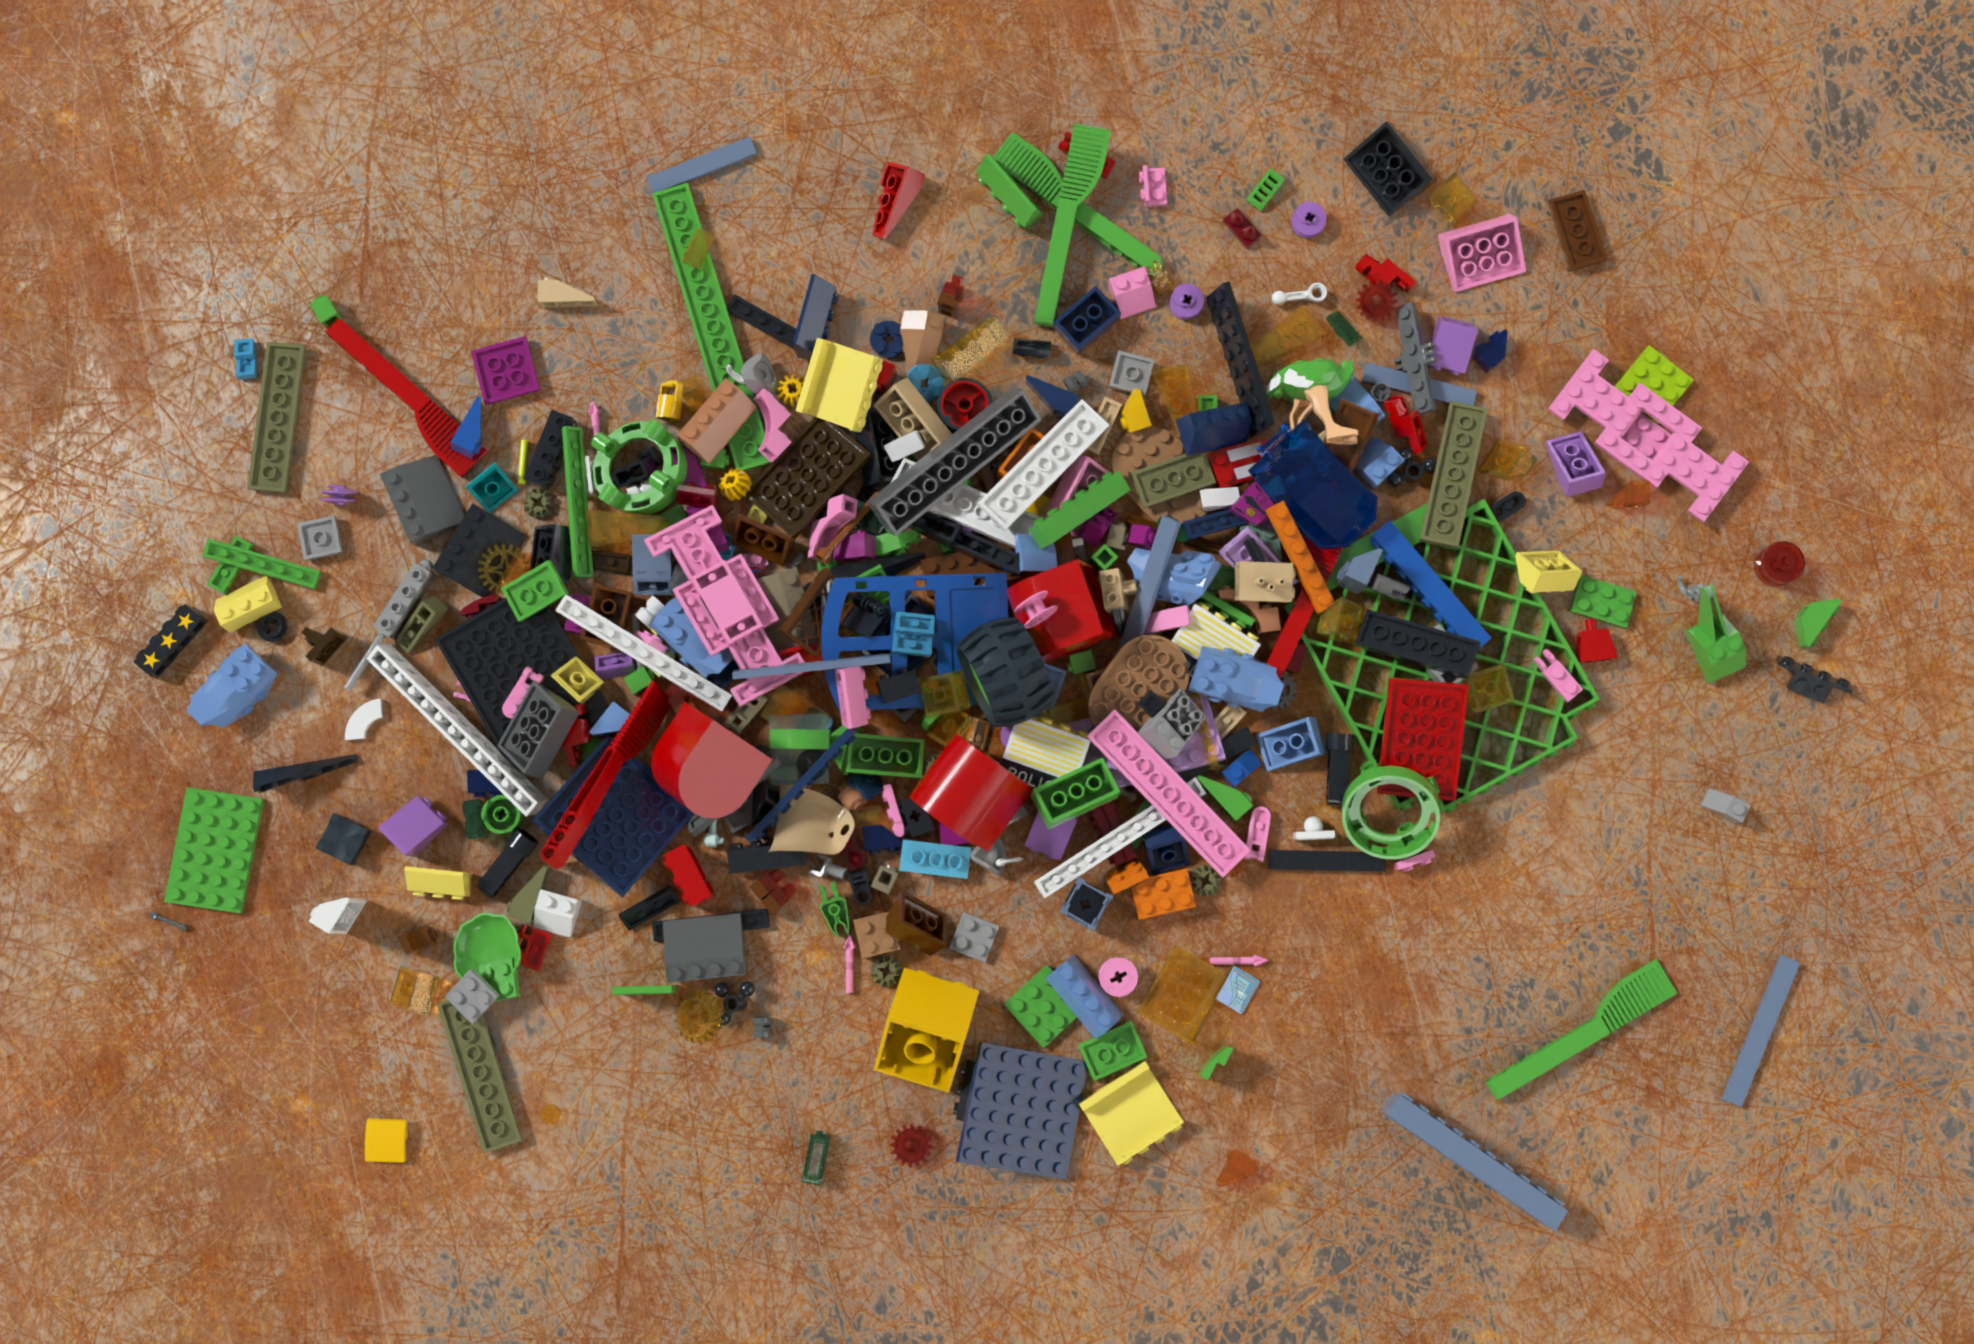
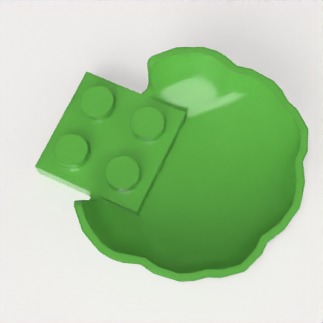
M480 913L463 923L454 940V969L458 977L461 979L473 968L500 994L495 1002L520 997L517 970L521 963L522 952L519 934L505 915Z

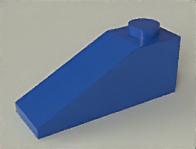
M480 396L476 397L451 440V449L470 459L473 458L474 454L478 455L482 448Z

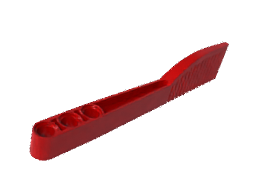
M340 318L325 330L330 338L415 412L418 428L427 445L458 476L463 478L489 452L482 446L478 455L474 454L473 458L470 459L452 450L451 440L460 427L457 422L431 401L429 397Z
M1319 509L1304 542L1325 583H1327L1354 525ZM1299 577L1301 591L1266 664L1277 668L1276 673L1280 680L1314 611V606Z
M655 681L650 682L645 693L639 699L640 701L637 702V706L633 708L634 710L631 711V715L628 716L629 719H626V723L622 725L623 728H620V733H617V737L613 739L614 742L610 743L612 746H608L543 847L540 857L552 869L557 870L564 866L624 762L637 755L650 742L672 706L673 701Z

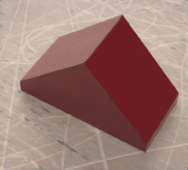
M1304 643L1295 648L1285 672L1296 675L1300 672L1306 649Z

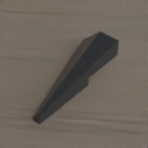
M923 551L830 567V571L837 578L857 577L880 564L886 576H896L922 559H926Z
M356 754L254 771L253 789L254 792L263 793L296 780L306 781L356 763L358 759Z

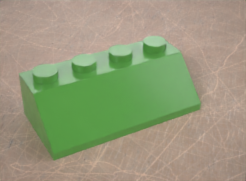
M988 153L976 171L980 176L978 180L984 187L989 186L992 190L989 193L996 201L998 199L1002 201V208L1008 214L1012 213L1016 217L1014 222L1020 228L1024 227L1028 230L1044 215L1043 212L1003 166Z

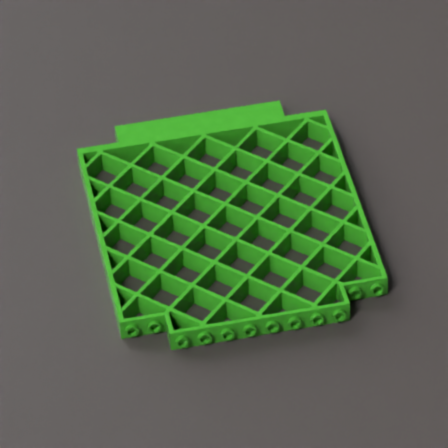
M1485 499L1466 509L1465 525L1458 549L1424 542L1421 557L1426 561L1431 545L1456 552L1450 577L1439 573L1436 574L1445 584H1448L1447 587L1452 592L1454 586L1480 593L1474 618L1484 629L1503 634L1497 659L1477 654L1475 661L1495 666L1488 691L1469 686L1468 693L1486 698L1479 724L1465 720L1464 726L1477 730L1471 756L1461 754L1460 760L1469 762L1462 788L1457 787V794L1461 797L1446 805L1439 799L1440 812L1445 811L1446 813L1457 808L1456 804L1460 802L1466 804L1473 800L1472 796L1479 792L1482 795L1491 790L1489 786L1495 783L1499 786L1506 782L1507 776L1512 774L1515 777L1523 773L1524 767L1528 765L1530 768L1541 763L1539 759L1546 756L1548 759L1556 755L1557 749L1561 747L1567 749L1574 745L1573 741L1578 736L1568 719L1571 720L1580 715L1578 711L1583 708L1587 711L1595 707V702L1600 700L1540 594L1527 591L1531 600L1521 598L1526 587L1520 583V580L1518 581L1515 595L1489 588L1495 564L1514 569L1518 578L1519 574L1515 557L1516 553ZM1427 504L1392 522L1413 547L1422 543L1419 540ZM1480 511L1484 518L1475 516L1474 514ZM1471 524L1491 529L1495 536L1491 554L1465 547ZM1375 532L1343 548L1326 583L1329 591L1340 587L1337 585L1338 579H1336V576L1346 561L1350 562L1356 556L1375 550L1369 539ZM1500 546L1508 559L1498 557ZM1381 553L1376 567L1383 563L1381 575L1387 577L1389 567H1394L1392 564L1388 565L1383 559L1384 555ZM1463 555L1489 562L1482 586L1456 579ZM1365 587L1360 592L1374 596L1372 611L1377 612L1380 599L1407 606L1403 618L1407 621L1410 620L1413 608L1434 614L1430 608L1426 609L1421 602L1415 601L1416 595L1412 592L1409 599L1405 598L1402 601L1381 594L1370 587ZM1342 588L1336 612L1326 609L1317 613L1315 608L1313 611L1315 614L1333 619L1327 644L1306 638L1304 632L1299 641L1301 645L1303 643L1306 645L1305 652L1351 734H1354V739L1366 761L1374 759L1372 752L1377 735L1383 737V730L1379 729L1386 706L1389 677L1393 678L1395 672H1399L1421 680H1433L1425 669L1424 672L1397 665L1398 658L1392 657L1390 663L1366 656V649L1360 648L1359 653L1332 646L1339 621L1361 627L1363 622L1361 619L1341 614L1348 591ZM1487 596L1512 603L1506 627L1480 620ZM1296 600L1282 608L1286 618H1288ZM1519 605L1538 610L1543 619L1538 637L1513 630ZM1548 630L1553 636L1555 642L1546 639ZM1511 637L1536 644L1529 669L1504 662ZM1543 646L1562 652L1566 659L1565 669L1570 675L1573 671L1580 683L1579 685L1583 689L1581 692L1587 695L1589 701L1565 714L1561 713L1564 699L1559 693L1557 694L1553 711L1528 703L1534 679L1549 682L1541 672L1537 671L1538 666L1533 660L1537 656L1541 657ZM1312 647L1324 650L1321 663ZM1330 652L1357 660L1350 685L1329 679L1325 668ZM1362 662L1389 669L1382 695L1356 687ZM1502 669L1527 676L1521 701L1495 694ZM1336 689L1348 692L1345 703L1342 702ZM1353 694L1380 701L1373 727L1352 720L1349 708ZM1493 700L1519 708L1512 733L1486 726ZM1526 710L1551 717L1544 743L1519 736ZM1559 722L1568 738L1552 746ZM1359 730L1371 733L1368 746ZM1484 732L1510 740L1503 766L1478 759ZM1517 742L1544 751L1512 769L1510 768ZM1475 765L1502 773L1469 792ZM1386 795L1394 810L1400 808L1403 811L1411 807L1410 802L1416 799L1420 802L1418 797H1410L1399 803L1396 795Z

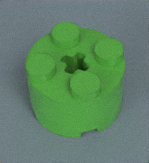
M505 795L494 796L482 808L481 817L485 826L491 832L497 834H513L517 828L522 827L525 821V815ZM501 812L506 813V817L500 816Z

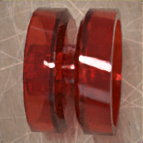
M1787 541L1776 542L1764 548L1755 557L1754 570L1758 579L1765 585L1772 587L1784 586L1796 580L1805 568V557L1801 549Z

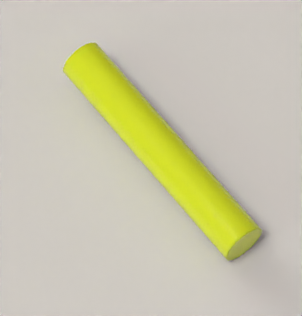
M521 440L518 484L525 485L526 482L523 478L527 469L528 440Z

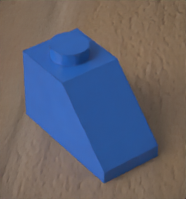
M1248 749L1220 774L1234 788L1262 762Z

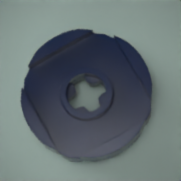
M883 321L877 323L871 331V348L881 358L894 359L903 352V339L900 334L901 324L894 321ZM891 336V338H894V341L887 344L883 339Z

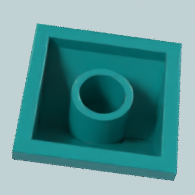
M493 463L465 486L489 513L518 491V488L496 463Z

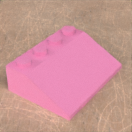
M1506 214L1438 234L1441 254L1454 292L1526 272L1516 216Z

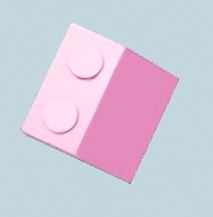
M1145 266L1109 278L1108 287L1116 308L1121 312L1120 320L1156 308L1151 282Z

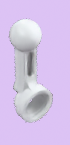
M1313 283L1307 291L1289 293L1276 291L1272 295V302L1277 306L1293 301L1321 302L1327 295V289L1321 283ZM1312 290H1319L1321 293V297H1314L1312 294Z

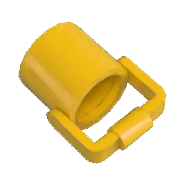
M669 380L661 384L656 419L669 422L680 421L683 400L682 382ZM676 387L675 395L667 394L668 388Z

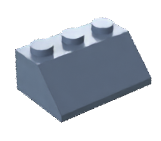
M1379 548L1356 556L1350 562L1346 561L1336 576V579H1338L1337 585L1358 595L1367 586L1383 550Z

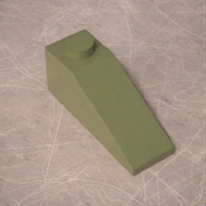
M436 596L422 600L395 642L407 654H410L440 622L448 607Z
M543 866L518 892L513 901L509 902L507 917L527 923H534V911L540 889L545 890L551 867Z

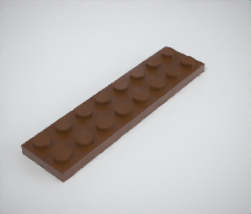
M1070 531L1053 542L1057 557V567L1076 560ZM997 544L1013 552H1016L1015 548L1010 547L1006 544ZM959 552L921 560L923 575L1007 573V582L1040 574V572H1024L1022 577H1019L990 564L988 566ZM985 578L974 579V585H983ZM926 590L928 598L935 597L933 590Z

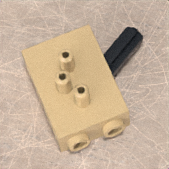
M1251 537L1245 540L1244 545L1253 562H1235L1234 601L1292 602L1295 596L1293 579H1295L1296 574L1293 563L1266 562L1255 539Z
M1119 568L1099 571L1104 608L1114 617L1117 635L1122 637L1126 626L1125 614L1130 613L1128 595L1137 593V580H1126L1125 575Z

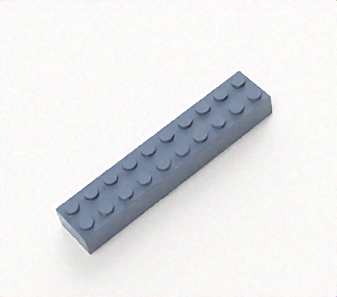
M1393 1092L1380 1111L1381 1113L1546 1227L1554 1231L1557 1230L1568 1213V1210L1563 1208L1565 1204L1551 1195L1546 1196L1548 1193L1546 1190L1535 1184L1530 1185V1179L1518 1172L1514 1174V1168L1500 1160L1497 1162V1157L1489 1151L1479 1150L1481 1147L1479 1144L1467 1137L1465 1139L1462 1138L1464 1134L1456 1128L1446 1127L1447 1122L1440 1117L1430 1116L1429 1113L1431 1111L1418 1103L1414 1105L1412 1103L1414 1100L1405 1093L1400 1092L1397 1094Z

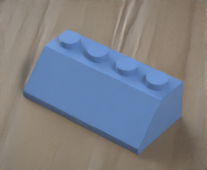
M1074 954L1045 978L1095 1039L1107 1032L1123 1016V1013Z

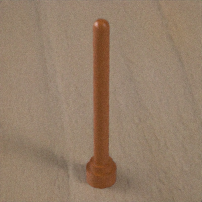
M867 502L857 512L856 518L849 521L827 548L824 547L815 554L822 563L827 565L831 561L832 552L869 512L871 508Z

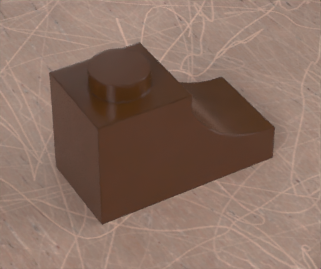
M423 926L398 937L406 955H417L437 944V934L429 926Z

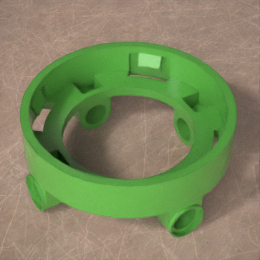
M653 418L650 422H632L619 427L609 436L599 432L592 439V447L598 450L594 460L593 477L595 486L600 494L598 496L599 499L627 515L646 516L662 510L676 498L678 485H683L686 479L687 459L682 445L661 423ZM637 439L650 440L658 445L663 454L664 464L662 472L656 470L651 474L649 484L652 487L642 493L628 494L620 491L615 486L611 476V465L616 453L630 441ZM673 448L677 450V465H673V454L671 451ZM650 500V504L634 509L633 504Z
M1375 759L1363 763L1360 767L1361 775L1349 785L1343 798L1342 824L1347 837L1361 851L1381 859H1402L1415 855L1425 849L1436 836L1440 825L1439 787L1434 777L1431 776L1425 779L1419 773L1404 767H1380ZM1397 784L1410 789L1418 797L1422 807L1417 823L1415 825L1412 822L1402 824L1397 829V834H1384L1369 827L1360 805L1364 796L1377 786ZM1431 813L1436 814V821L1432 820L1430 827L1426 828ZM1371 839L1388 845L1387 847H1380L1369 843L1368 840Z

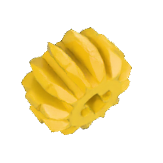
M792 374L791 379H789L785 375L786 382L779 381L782 387L777 388V392L780 393L778 397L779 399H784L783 403L785 405L790 402L791 407H794L795 402L798 403L804 384L802 382L803 377L799 376L796 379L795 374ZM795 387L797 391L795 393H790V389L792 388L794 390Z
M739 468L735 470L730 469L729 473H725V476L720 478L721 483L718 485L721 489L720 492L731 501L735 499L740 501L742 496L746 497V492L751 491L749 487L752 483L749 475Z

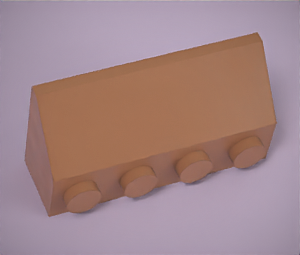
M725 378L677 434L679 443L710 464L757 407L740 388Z

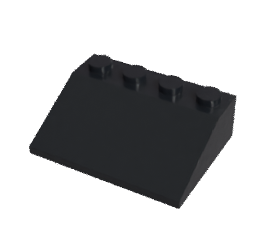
M1389 121L1383 123L1343 159L1389 217L1424 192L1437 180L1392 122Z
M472 503L434 564L433 569L480 597L489 596L526 535Z

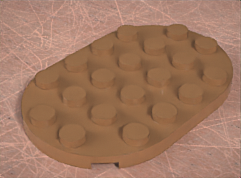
M1149 426L1131 433L1128 432L1120 439L1112 456V473L1120 471L1131 489L1126 495L1154 522H1157L1162 515L1171 516L1182 524L1183 521L1205 516L1207 512H1203L1200 490L1214 489V485L1146 509L1143 508L1131 472L1185 454L1183 443L1174 434L1160 427Z
M1156 635L1139 636L1125 643L1095 682L1090 692L1088 710L1093 725L1096 727L1115 709L1138 733L1150 716L1137 702L1150 690L1164 703L1179 689L1185 692L1189 681V670L1186 657L1181 649L1169 639Z

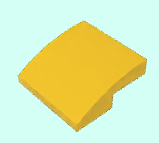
M368 1118L365 1132V1161L404 1163L406 1161V1140L408 1138L407 1120Z

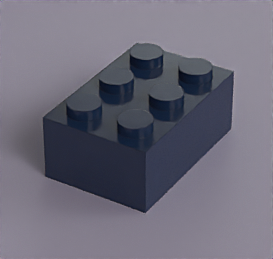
M1095 286L1053 322V329L1079 355L1120 320L1121 312Z

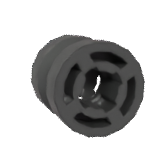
M1080 370L1075 371L1071 377L1067 376L1063 379L1067 390L1075 394L1078 392V389L1089 386Z
M1377 383L1369 394L1380 406L1389 398L1390 389L1384 383Z
M772 1017L752 1018V1024L755 1028L753 1038L772 1037V1030L770 1029Z

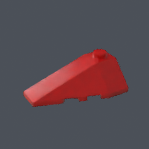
M887 161L880 183L883 189L882 195L878 196L880 209L875 215L873 236L882 239L888 237L919 193L923 185L924 173L909 166Z

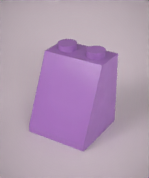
M1438 315L1431 341L1434 342L1435 347L1429 349L1436 350V354L1430 356V358L1437 357V362L1429 364L1431 365L1430 368L1435 370L1449 369V373L1460 375V372L1465 373L1478 332L1476 325Z
M416 796L382 823L378 829L405 856L416 857L448 823L445 821L446 816L441 811H435L431 807L433 803L427 797Z
M1038 812L1025 846L1031 851L1046 854L1050 859L1061 860L1078 817L1048 830Z

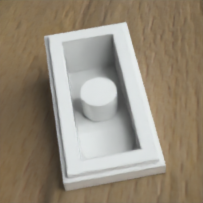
M917 430L884 445L892 462L926 447Z
M1238 487L1200 490L1203 512L1230 508L1240 497Z

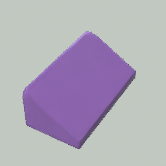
M624 652L595 657V672L601 680L629 675L636 671L634 659Z

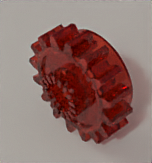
M1380 279L1376 281V284L1372 280L1369 281V287L1364 284L1362 286L1364 291L1359 290L1358 294L1361 296L1356 298V301L1360 303L1357 309L1362 310L1360 315L1366 314V319L1369 320L1372 317L1374 322L1379 317L1382 321L1385 320V314L1390 317L1392 315L1390 310L1395 311L1397 309L1393 304L1398 303V300L1394 299V296L1398 293H1392L1391 291L1394 286L1388 288V282L1385 281L1381 284ZM1374 296L1381 298V305L1374 304Z
M911 1123L910 1128H907L906 1124H904L902 1131L897 1128L896 1132L898 1135H892L891 1137L895 1142L889 1145L894 1147V1150L890 1153L897 1155L895 1161L901 1159V1166L908 1163L909 1168L912 1167L913 1163L917 1167L920 1166V1160L925 1163L927 1161L925 1155H931L928 1149L933 1148L932 1144H928V1141L932 1139L931 1136H926L928 1130L921 1131V1125L914 1128V1123ZM909 1140L915 1141L917 1148L915 1150H908L906 1142Z

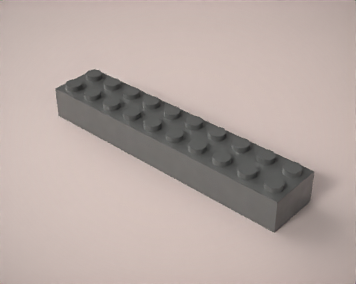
M1013 386L868 500L867 503L886 532L897 536L1042 419L1024 389Z

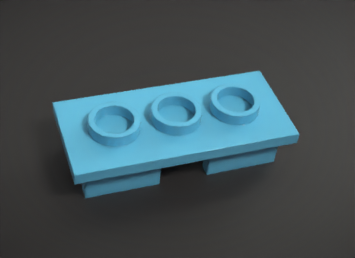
M903 840L899 871L967 879L971 848Z

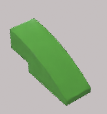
M770 729L769 748L829 749L830 730Z

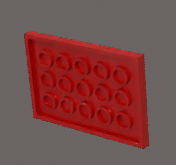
M1389 677L1379 766L1404 767L1419 773L1425 779L1433 776L1439 787L1438 799L1456 801L1469 685ZM1384 784L1377 786V794L1417 797L1410 789L1401 785Z

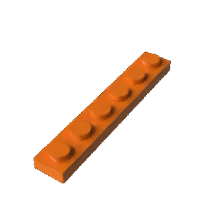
M1282 501L1266 509L1265 511L1291 563H1293V567L1316 612L1320 613L1335 605L1336 603L1285 502Z

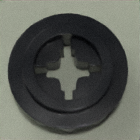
M272 612L261 617L257 623L258 634L262 639L269 642L281 640L289 628L287 619L278 612ZM275 622H276V625H275V626H276L277 629H279V630H278V631H277V630H276V631H275V630H272V631L270 632L271 628L269 627V625H268L267 623H269V624H275Z
M807 749L797 758V770L801 776L809 770H805L809 764L806 758L812 761L817 758L819 759L823 755L820 750ZM819 772L816 775V778L818 779L825 774V772Z

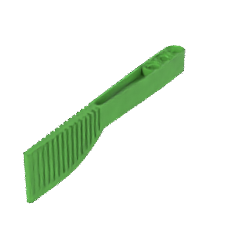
M1074 123L1034 324L1053 328L1076 209L1089 197L1100 179L1106 160L1111 130Z
M1012 132L993 157L1012 178L1057 210L1063 182L1059 172L1041 151ZM1082 203L1076 209L1074 219L1076 225L1137 269L1145 266L1148 276L1153 277L1163 264L1164 260L1158 254L1085 203Z
M1654 959L1618 981L1601 1000L1592 1019L1492 1076L1485 1082L1495 1100L1500 1099L1677 994V991L1658 960Z

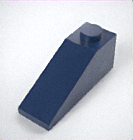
M1026 376V384L1048 409L1056 415V418L1061 420L1078 404L1080 395L1032 376Z

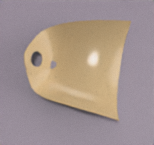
M780 782L779 801L794 785ZM804 788L803 791L805 793L797 801L794 799L790 803L792 807L785 814L781 813L778 816L779 821L776 824L773 844L768 852L805 851L830 855L838 854L845 847L855 828V822L851 813L830 797ZM845 825H849L847 834L842 836V828ZM834 832L833 838L829 837V833Z

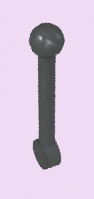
M151 912L149 915L150 919H158L179 927L181 931L187 929L185 923L179 924L159 916L157 912Z

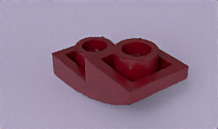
M494 594L477 599L460 610V615L470 619L482 612L483 607L487 609L501 601V597Z

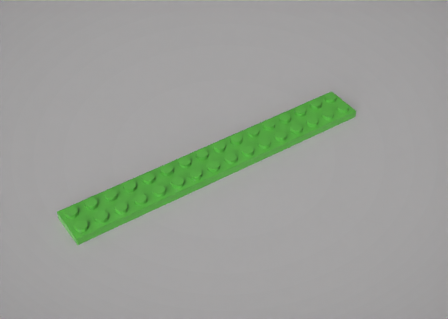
M684 183L652 193L712 391L714 392L726 378L740 388L757 407L756 402L753 400V392L745 384L734 380L726 370V366L731 365L732 370L741 375V368L744 362L689 184ZM758 408L728 442L736 469L739 468L744 472L771 464L758 451L765 437Z

